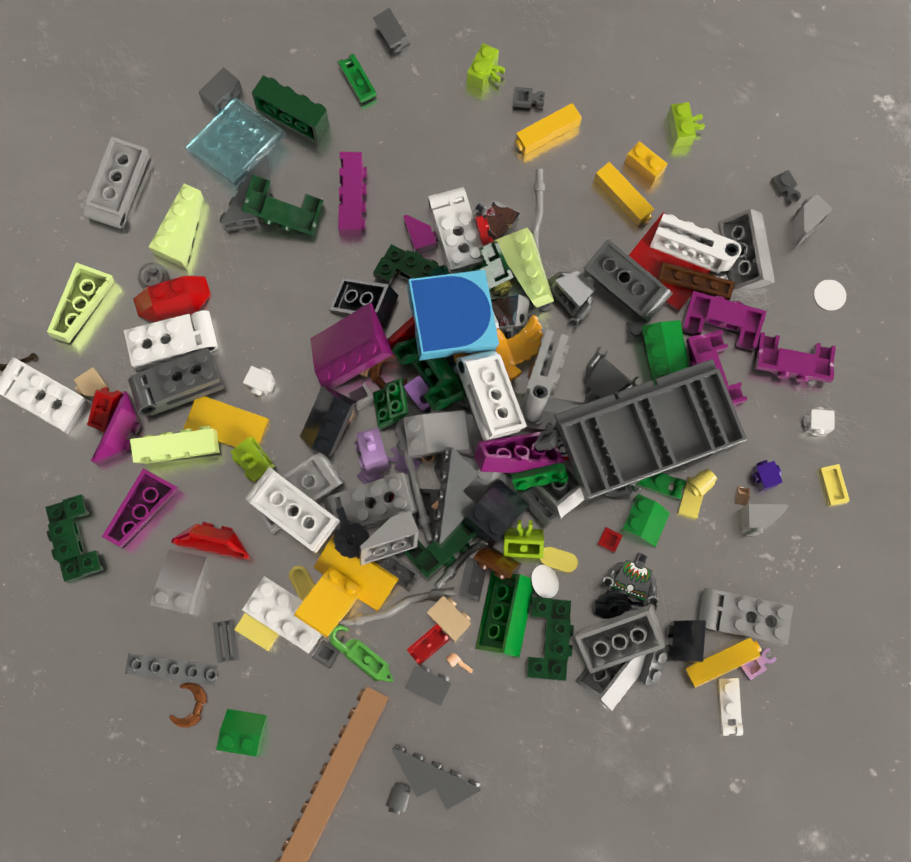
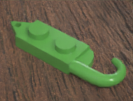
M337 625L329 635V640L335 648L375 682L377 680L393 681L388 663L359 640L351 639L343 644L336 638V632L338 630L348 631V628L344 625Z

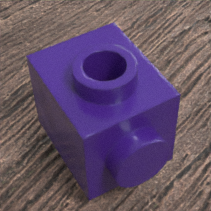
M767 460L761 461L752 470V479L758 485L760 491L783 483L781 469L776 465L775 461L769 463Z

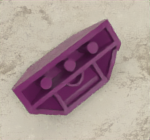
M123 391L97 449L91 458V462L95 465L100 466L125 456L126 451L128 452L131 449L130 439L140 430L141 420L132 397L126 391Z

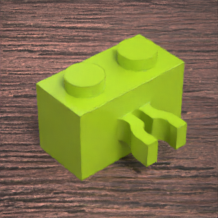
M482 43L467 71L466 83L483 90L489 77H492L498 83L500 82L501 76L496 75V73L499 72L504 75L505 68L496 66L499 56L498 49Z
M689 102L671 104L667 115L674 147L692 145L696 137L695 129L704 130L705 123L698 124L696 122L703 119V114L692 117Z
M253 436L248 437L230 451L233 455L231 456L233 461L237 465H241L244 469L245 477L250 481H258L269 467L272 469L276 467Z
M517 520V528H509L504 534V556L543 558L544 529H532V520H529V525L523 528L521 520Z

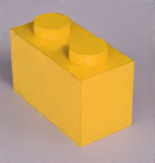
M640 141L629 151L624 162L651 185L664 173L668 164Z

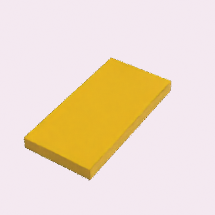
M203 396L194 400L183 429L197 431L199 427L210 426L211 429L217 430L219 443L235 448L251 436L260 445L269 419Z
M333 535L313 568L323 575L330 567L363 588L358 599L378 612L399 578L374 561L360 565V558L357 559V556L354 558L341 556V553L335 549V535Z

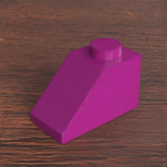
M404 215V225L413 250L420 254L435 250L436 242H439L436 231L432 232L430 225L409 215Z

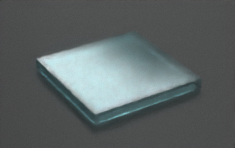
M235 97L185 148L189 153L236 186L274 148L286 133L283 129Z

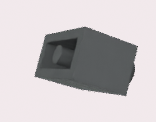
M223 67L199 91V95L206 105L218 113L227 107L228 102L240 94L242 87L240 81Z
M420 664V667L415 666L405 688L434 703L442 705L451 685L448 682L449 677L440 673L435 676L430 673V668Z

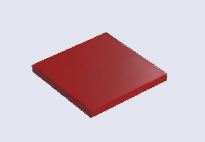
M664 212L628 255L656 279H658L662 262L705 274L710 273L708 269L650 247L663 214H666ZM662 283L673 293L665 303L679 312L691 297L693 291Z

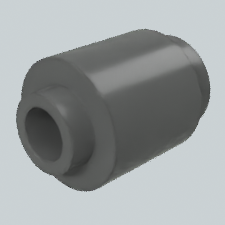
M395 782L385 805L389 807V812L400 815V812L405 813L411 795L409 793L410 787Z

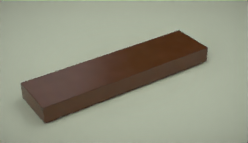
M664 262L661 264L657 279L665 284L706 295L722 296L728 301L731 299L735 283L734 281Z

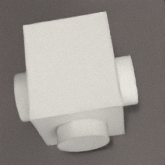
M251 366L243 382L245 387L249 388L250 392L257 396L261 394L267 396L268 392H271L275 386L271 371L263 367L258 369Z
M823 407L812 408L803 419L806 432H812V435L816 436L832 432L834 430V411L824 410Z

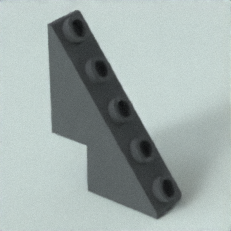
M265 148L257 153L254 165L248 168L247 177L244 182L242 181L239 184L236 196L231 198L227 212L221 215L220 223H222L224 230L259 224L258 216L241 211L252 174L271 181ZM270 182L266 195L274 198Z
M446 447L442 452V461L444 462L443 469H441L439 474L441 485L437 491L438 508L434 512L436 523L435 528L432 530V540L438 543H442L476 505L463 491L475 479L478 472L452 447Z
M128 653L125 674L214 685L217 677V665Z
M398 744L392 748L417 798L436 788L448 810L481 791L479 788L481 783L469 778L467 782L461 779L462 774L453 770L448 773L442 770L443 765L434 761L429 764L424 761L425 757L415 752L412 756L406 753V748Z

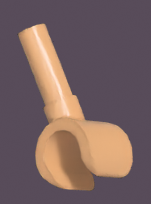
M451 653L446 658L452 667L458 663L469 673L473 671L455 653Z

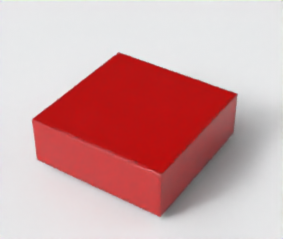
M605 527L597 545L615 553L623 535Z

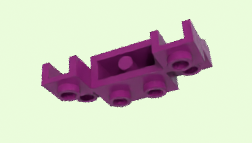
M693 291L682 325V332L700 335L704 323L739 332L736 346L754 351L757 348L767 311L743 305L740 301H728L722 296H710Z
M723 330L689 337L686 343L692 357L690 365L694 366L713 359L716 369L719 368L733 405L746 402L748 399L747 396H743L740 388L742 386L741 382L727 386L728 382L717 352L728 348V345L724 344L721 336Z
M764 332L760 333L756 349L755 369L772 372L773 375H777L781 379L794 378L802 383L810 380L827 383L833 381L836 346L832 345L830 348L822 347L821 343H816L813 354L784 348L778 349L779 335L770 337L765 336Z

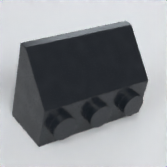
M322 385L300 437L312 449L329 457L335 453L357 401Z

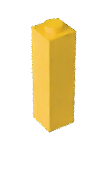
M571 103L517 132L514 141L515 146L526 155L580 126L582 117L574 104Z
M610 162L596 172L594 181L637 227L642 223L647 224L653 218L654 208Z
M750 637L704 659L703 662L693 664L685 669L694 688H697L759 658V652L762 650L756 640L753 641Z

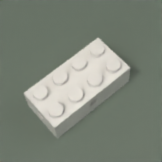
M265 576L242 609L309 654L313 652L323 636L294 616V613L303 601Z

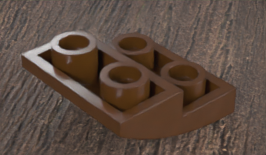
M489 545L481 548L473 558L478 561V566L486 570L489 567L495 571L494 575L501 579H505V577L511 578L514 571H518L522 563L511 557L504 556V553Z

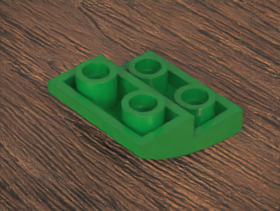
M403 378L385 383V388L373 392L377 426L379 428L388 427L408 414Z

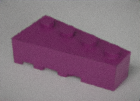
M340 152L339 159L342 168H339L341 187H339L340 204L338 212L339 236H362V230H365V219H362V212L366 213V201H363V195L367 194V185L363 184L364 178H367V167H364L362 152Z
M541 432L481 441L478 443L474 454L481 472L518 473L553 464H563L564 459L557 445L550 450L538 451L534 444Z
M143 468L102 537L123 548L179 491V488Z

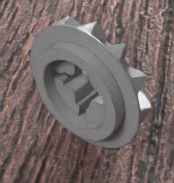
M150 262L140 268L137 279L140 286L145 289L149 286L168 281V275L163 265ZM148 273H149L150 275H151V274H152V275L157 274L156 277H157V280H158V281H155V280H151V281H150V277H149Z

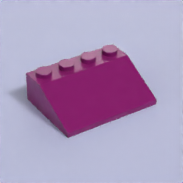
M368 303L310 338L314 371L321 387L325 385L331 389L338 387L394 354L391 351L392 349L372 303Z

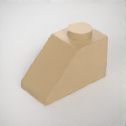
M94 367L74 379L77 384L74 388L78 394L84 395L89 400L94 399L97 389L100 390L108 387Z

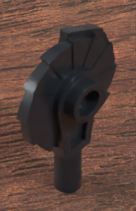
M343 507L338 508L336 512L340 520V529H337L335 534V549L341 553V556L348 558L357 556V559H359L360 546L370 538V535L360 523H352L347 519Z
M618 589L608 590L604 594H600L594 602L595 614L604 619L620 616L630 609L637 610L645 607L643 602L631 601L624 591H618Z

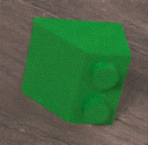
M637 494L632 501L620 532L655 548L670 512L656 501Z
M227 709L220 728L216 750L254 757L260 756L267 715Z

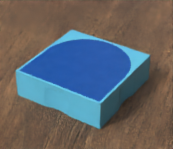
M485 270L408 280L407 292L411 313L415 321V338L419 361L447 357L458 353L472 354L496 350L499 341Z

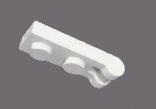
M739 678L717 679L721 735H743ZM728 719H734V725H728Z

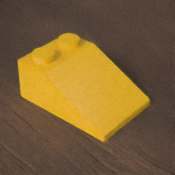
M330 567L296 610L294 616L327 638L356 603L363 588Z

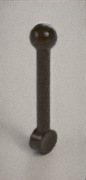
M31 353L29 357L20 359V361H36L38 356L35 353ZM8 363L0 364V371H4Z

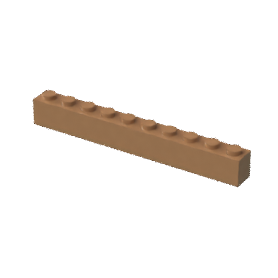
M366 687L365 690L361 689L357 697L359 703L356 708L352 707L347 717L350 721L347 727L343 725L338 735L341 739L338 745H333L329 753L331 759L328 764L324 763L319 774L322 777L319 783L315 781L310 793L313 795L310 801H305L300 812L303 815L300 821L296 819L291 831L294 833L290 840L286 839L281 849L284 853L281 859L277 858L275 862H308L389 697L369 687Z

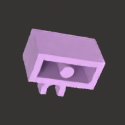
M374 428L356 433L358 441H355L354 444L357 453L361 452L362 457H359L361 469L365 468L367 475L389 469L379 429Z

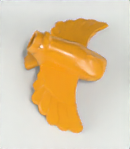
M532 315L525 327L511 338L506 339L503 332L498 328L496 329L499 345L495 351L498 355L500 354L510 381H513L522 374V371L516 365L524 361H530L533 356L539 353L543 332L541 331V324L535 315ZM466 353L453 354L455 362L460 357L472 355Z

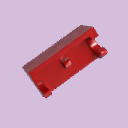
M109 387L97 389L87 425L105 432L123 392L119 390L109 392Z
M436 624L412 644L407 651L420 666V664L424 663L449 641V637Z

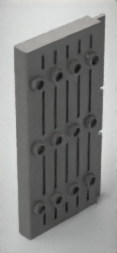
M713 359L655 379L657 386H654L651 380L617 392V400L614 394L554 415L558 424L557 429L585 501L747 441L719 368L716 369Z

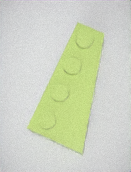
M185 183L182 185L149 245L153 255L186 270L188 258L192 250L193 238L196 234L197 222L199 221L204 202L200 190Z
M528 227L494 240L499 243L508 266L536 308L553 302L554 299L533 234Z
M76 263L47 330L50 337L69 344L115 283L113 276Z
M210 426L199 427L197 431L184 429L180 430V433L164 432L158 436L145 435L142 438L130 439L133 463L139 464L220 453L217 430L211 429Z

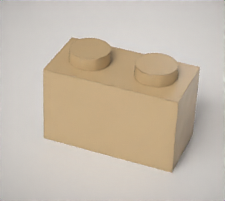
M442 596L427 612V615L455 642L471 626L469 622L471 618L464 611L460 613L455 608L457 604L450 597L446 599Z

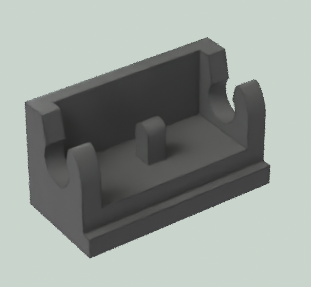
M390 8L373 17L388 45L394 51L410 44Z
M420 489L427 516L431 520L430 527L433 530L436 520L434 519L435 510L431 506L437 501L438 489ZM417 512L415 523L418 529L423 530V527H420L418 521L420 517Z
M394 555L384 558L379 563L382 568L399 578L397 584L410 592L420 577V573Z
M467 557L459 597L480 602L486 569L478 566V561Z

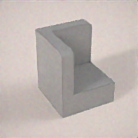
M365 381L361 383L362 387L348 393L351 399L357 401L355 406L357 411L374 403V398Z

